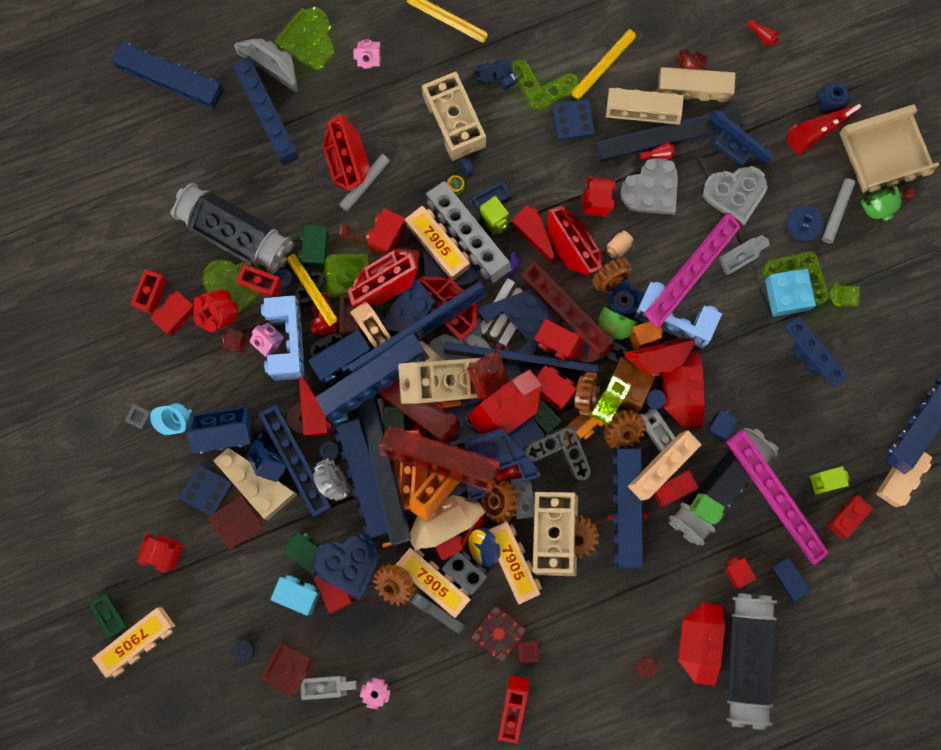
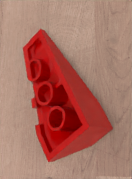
M858 104L803 122L799 126L795 124L788 130L789 134L785 140L800 156L853 117L860 110L861 106Z

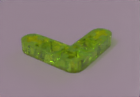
M516 60L512 65V71L518 77L517 83L529 104L535 109L543 108L572 93L578 86L576 75L569 73L541 87L526 61ZM517 66H519L520 68H523V74H524V77H523V78H522V73H521V71H520V70L516 71V70H517ZM530 80L534 83V86L526 88L524 82ZM567 80H569L570 82L573 81V85H572V86H571L570 84H567V85H566ZM555 87L559 90V93L551 95L548 90ZM536 96L537 98H541L540 103L538 101H534Z
M804 252L770 260L764 265L763 274L767 278L773 274L772 271H768L770 265L772 268H776L781 263V268L777 269L774 274L808 269L809 275L815 274L818 277V283H811L812 288H815L813 295L816 306L823 305L828 300L827 287L815 253ZM807 257L809 260L812 259L810 265L808 262L800 265V262L804 261ZM786 261L794 262L795 269H787L785 266ZM817 291L819 295H823V298L820 300L815 298Z

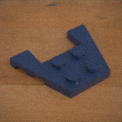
M415 278L412 287L397 295L387 316L374 308L372 309L385 329L401 332L431 313L436 301Z
M533 289L477 309V313L486 324L503 312L527 341L516 352L533 355L539 343L535 340V337L545 319L554 322L556 319Z
M503 428L465 441L469 502L486 496L479 477L512 465H518L524 482L541 476L540 470Z

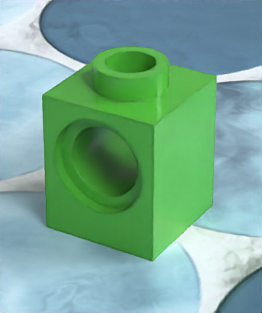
M698 494L688 511L707 524L715 525L721 520L723 516L722 511L725 507L705 494Z

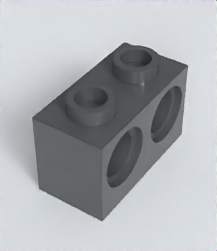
M523 478L510 480V484L515 485L513 491H518V494L515 495L516 498L520 499L519 502H516V505L519 507V509L515 510L516 520L533 518L535 516V503L531 481L524 482Z
M464 551L461 553L457 552L442 570L473 595L487 578L484 575L487 571L479 564L474 566L469 561L472 558ZM455 560L463 561L464 568L461 571L453 569V562ZM472 572L479 575V581L476 584L468 582L467 577Z

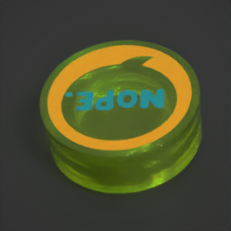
M452 175L446 181L455 195L463 192L465 182L461 176Z

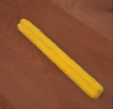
M407 0V3L480 42H485L487 39V32L427 0Z
M628 30L578 84L571 94L576 100H579L635 39V32Z
M295 254L288 256V263L328 325L337 321L336 316Z

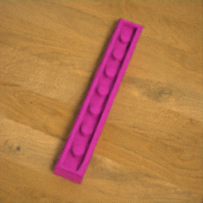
M731 213L725 214L645 311L644 314L655 327H660L740 229V224Z
M740 430L727 441V444L811 564L816 565L829 553L749 436L744 430Z

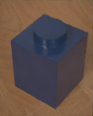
M720 410L715 415L706 433L724 442L730 436L738 419L734 418V414L730 411Z

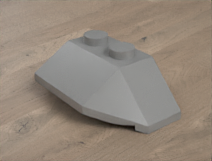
M250 39L234 45L237 54L243 58L249 56L255 66L295 93L298 91L295 68L289 53L286 51L281 52L271 41L266 42L263 39Z

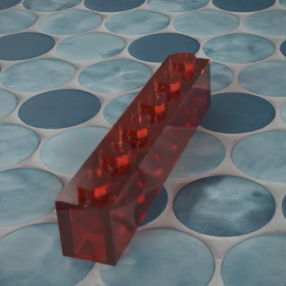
M535 261L521 273L523 279L601 359L615 347L613 340Z
M400 379L394 381L390 387L384 388L377 393L446 446L461 428L457 423L458 418L451 412L448 414L443 412L444 408L437 402L433 404L431 402L401 403Z
M388 426L379 443L380 455L489 492H492L500 474V462L494 458H486L472 451L467 452L459 449L457 446H449L436 439L425 438L418 433L406 432L399 427Z

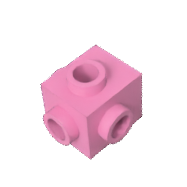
M371 40L358 42L357 48H354V60H357L358 66L363 68L380 66V42H372Z
M267 322L262 326L258 325L252 331L253 336L249 342L266 357L278 349L284 337Z
M376 678L368 681L366 685L362 686L360 697H364L363 703H367V707L372 709H378L379 706L383 707L385 702L388 703L390 697V690H387L388 684H384V680ZM372 691L378 692L377 698L371 696Z

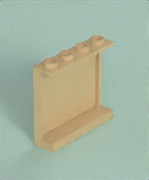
M915 104L846 125L840 131V136L863 193L869 191L870 193H875L884 186L891 188L903 180L910 182L916 179V176L922 175L925 177L934 173L933 170L939 166V163H932L913 116L917 112Z

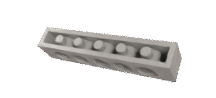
M445 181L426 193L428 198L426 203L432 211L436 210L440 222L447 224L451 236L458 238V244L464 252L466 250L469 252V258L473 264L480 266V272L485 279L489 278L494 283L511 271L510 262ZM456 217L460 218L457 221H453V219ZM465 231H471L469 234H463ZM477 244L482 245L480 248H474ZM487 258L493 259L490 262H485V259Z

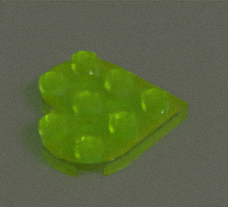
M316 7L306 10L303 8L296 13L274 41L275 45L304 65L314 69H320L328 63L334 52L331 40L327 36L330 29L327 15Z
M215 260L209 263L204 269L203 285L208 292L217 289L228 291L232 295L230 297L232 302L237 304L238 313L261 295L240 287L236 282L243 264L265 272L261 266H251L245 262L234 265L232 262L225 260Z

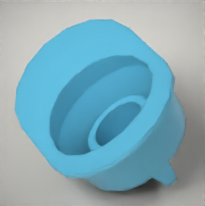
M179 403L157 407L150 413L151 424L158 432L164 435L182 433L186 430V426L190 421L192 410L186 409Z

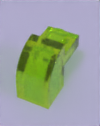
M613 376L596 403L591 416L608 425L631 385Z

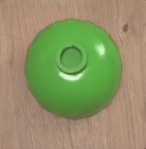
M894 186V190L891 191L885 188L867 196L869 200L866 202L862 199L861 204L866 214L874 219L882 218L883 221L893 218L894 213L899 210L902 200L898 187Z
M606 307L603 308L599 316L600 329L605 333L604 336L612 341H615L616 338L621 340L628 338L632 334V328L638 324L636 321Z

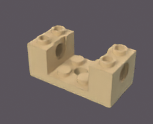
M457 72L422 85L423 98L429 112H433L444 136L445 147L452 161L486 147V135ZM455 108L459 111V114L451 116L449 111Z
M481 358L399 364L401 403H428L484 397ZM448 375L450 376L449 386L446 383V377Z
M535 492L533 573L536 575L577 576V556L574 554L575 517H578V497L575 493ZM556 527L560 530V535L557 538L549 536L551 528Z

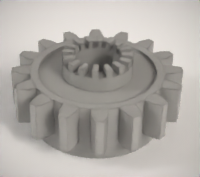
M328 458L316 464L313 477L319 491L326 498L335 499L336 501L346 497L347 493L350 492L348 489L350 485L346 482L348 479L343 475L344 471L339 469V465H335L334 461H330Z

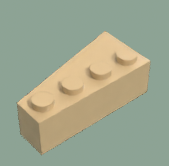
M227 448L214 460L218 467L266 520L273 517L297 495L279 481L274 482L256 476L250 462L230 448Z

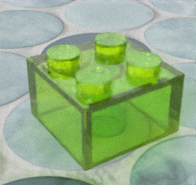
M367 254L330 255L324 260L328 297L349 296L348 289L350 286H353L355 279L362 269L368 266Z

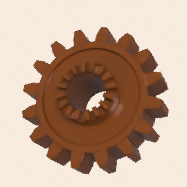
M624 257L622 259L618 258L615 262L612 260L609 264L604 265L602 269H599V273L595 274V278L592 279V284L597 291L608 293L611 289H615L619 283L630 278L632 266Z
M587 372L585 376L581 375L579 378L575 396V408L579 409L580 414L590 415L594 404L598 402L600 386H597V373Z
M632 410L617 412L604 425V439L611 448L620 449L623 447V449H627L628 445L633 447V443L635 441L639 443L640 440L638 438L644 436L642 431L646 430L645 422L637 412L634 413Z
M496 479L495 481H490L489 485L485 486L486 496L481 498V504L486 517H490L491 521L501 523L510 521L512 516H516L514 510L519 509L516 502H519L520 499L516 498L515 495L518 494V491H513L515 485L509 484V480L498 481Z
M582 515L575 517V536L579 535L581 537L575 538L574 554H578L582 558L583 553L589 556V550H596L595 544H599L597 538L599 533L596 530V524H591L589 518L587 520L583 519ZM556 530V536L558 537L560 530Z
M387 564V566L383 565L374 574L375 579L373 582L377 584L374 588L380 591L379 596H384V601L390 600L391 605L395 602L398 606L402 603L405 605L414 596V581L404 568Z

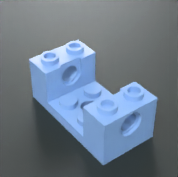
M650 282L634 318L645 323L650 321L644 313L664 290L665 285L659 282ZM704 306L701 312L697 314L693 325L687 319L673 317L674 314L671 313L663 322L661 328L662 331L678 338L695 340V346L703 349L710 342L722 313L718 312V309L713 306Z
M295 296L264 298V304H261L262 316H265V320H269L271 325L285 324L286 332L289 333L290 340H287V351L290 353L267 355V361L264 362L265 372L274 381L299 379V377L305 378L300 303Z

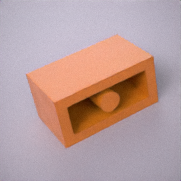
M649 321L633 327L629 338L634 350L656 345L662 338L663 331L661 326L655 327Z

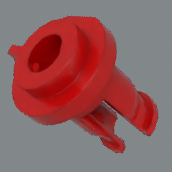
M321 293L326 303L332 310L331 304L328 300L329 294ZM311 299L315 318L310 323L312 334L317 333L321 336H327L335 333L341 326L340 318L336 316L337 321L332 325H328Z

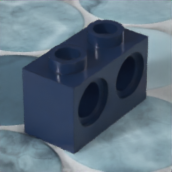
M255 440L247 453V457L256 476L277 482L279 477L283 475L286 467L276 446Z

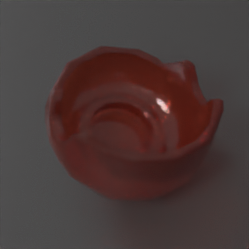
M688 49L679 52V65L682 69L702 70L707 64V56L700 54L699 51H696L694 55L690 54Z

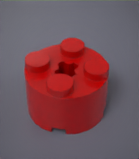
M587 177L585 184H588L586 190L583 189L582 193L583 214L606 217L614 209L612 192L615 191L616 183L611 181V179Z
M217 289L194 299L195 316L193 318L195 324L201 326L206 331L214 332L235 322L238 316V308L236 302L233 303L230 298L232 295L224 289Z
M146 533L138 554L137 563L149 566V564L154 565L156 570L162 572L176 569L184 545H179L180 542L161 535L157 538H152L154 534Z

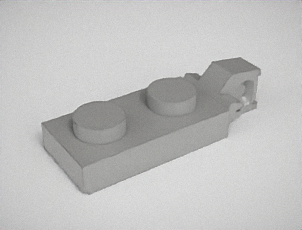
M763 235L752 238L719 257L724 273L729 275L758 258L761 250L770 245L769 240Z
M341 676L300 679L301 700L342 697L347 695V690L357 689V681H346V677Z

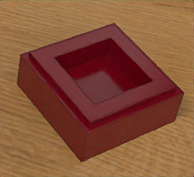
M518 642L519 663L539 662L538 642Z

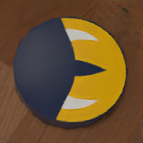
M483 527L475 529L470 533L468 548L474 561L480 566L490 567L499 561L500 546L494 540L496 539L495 535L489 529Z

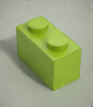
M494 196L480 206V214L484 220L483 223L492 235L497 232L500 234L506 230L509 219L508 211L498 198Z
M843 466L810 476L815 495L849 486V475Z

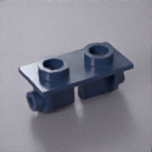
M506 58L496 60L495 65L488 66V63L477 65L478 69L474 70V72L478 71V75H476L477 82L483 83L494 80L492 73H496L497 79L512 74V67H508V63H511V61L506 62Z

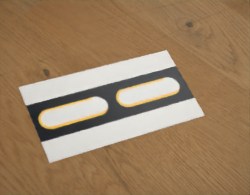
M507 278L494 302L527 291L528 289ZM503 312L488 324L484 320L481 322L482 334L505 347L516 330Z

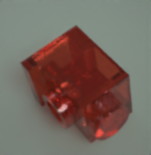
M228 328L227 333H224L222 337L223 350L241 355L247 336L243 332Z

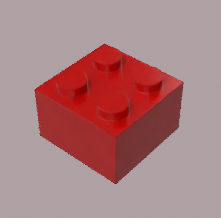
M385 208L382 213H378L375 219V227L373 230L370 229L366 236L370 252L380 257L396 250L407 230L405 218Z
M545 319L535 337V340L539 343L538 347L542 348L543 351L548 354L554 352L558 359L574 362L585 344L580 336Z
M545 365L536 377L542 385L540 398L560 413L575 394V384L568 378L564 380L560 377L559 371L554 367L550 366L548 368Z

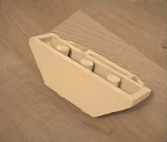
M452 495L445 499L428 521L417 515L410 532V542L415 550L437 546L472 527L485 511L478 500L469 502L466 497Z

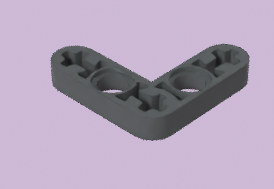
M560 428L524 446L523 452L531 461L540 460L562 449L570 472L575 479L583 481L590 476L589 464L577 434L572 428ZM565 432L570 433V436H568L569 442L563 439ZM548 439H553L554 446L548 450L545 447V442ZM541 447L544 451L543 453L541 450L534 452V457L528 454L531 452L530 448L538 449ZM576 448L578 456L575 459H571L569 453L572 449ZM579 467L584 469L582 476L577 474Z
M416 593L410 601L424 612H428L458 634L465 627L464 624L419 593Z

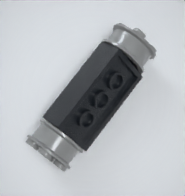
M190 183L184 189L181 188L177 192V200L170 214L173 216V219H181L186 222V226L189 227L188 230L251 266L255 265L258 267L261 265L267 269L269 274H274L279 268H283L286 265V257L294 246V242H292L290 237L284 238L272 226L214 193L198 189V185L195 183Z
M748 428L743 429L767 464L772 458L778 456L777 451L779 448L772 442H768L761 431L758 429L754 431ZM731 449L685 503H680L681 508L674 516H669L671 520L669 524L677 531L680 529L684 533L683 537L690 543L694 542L697 545H704L705 542L703 540L708 534L715 532L712 524H707L688 511L698 494L707 495L724 506L725 510L726 507L729 508L735 502L734 498L736 495L743 492L748 486L747 482L751 477Z
M738 594V597H733V600H735V614H732V616L743 618H733L729 700H727V703L730 704V717L726 718V720L732 722V726L744 727L745 724L753 725L754 729L765 730L766 726L772 725V722H769V711L773 707L771 705L775 630V621L766 620H777L774 617V604L778 603V601H772L771 596L759 595V599H751L752 595Z

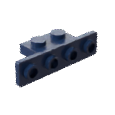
M716 110L709 117L711 121L722 129L712 144L740 167L744 165L751 154L765 165L774 158L767 148L762 147L756 142L754 137L746 134L738 124L729 120L725 113Z
M800 317L795 318L784 327V330L795 341V344L791 346L794 355L798 359L803 360L806 364V369L811 374L814 373L817 376L822 373L833 387H836L849 376Z

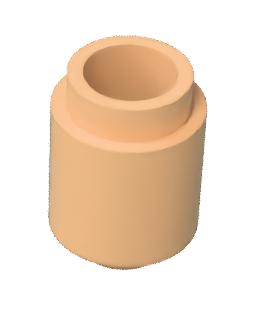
M626 231L618 233L606 245L607 254L613 259L621 258L632 246L634 239Z

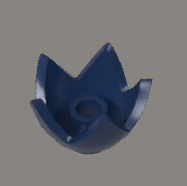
M839 83L827 84L816 93L821 98L820 112L831 110L836 112L846 109L850 101L847 88ZM833 93H837L839 97L834 96Z
M622 281L615 289H611L608 292L610 306L616 313L627 315L638 310L642 291L633 289L628 281ZM625 298L627 303H621L620 299Z

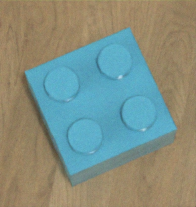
M808 269L772 274L765 280L773 317L810 311L816 306Z
M291 575L280 577L270 600L307 616L313 615L321 596L318 587L310 583L300 584L301 580Z

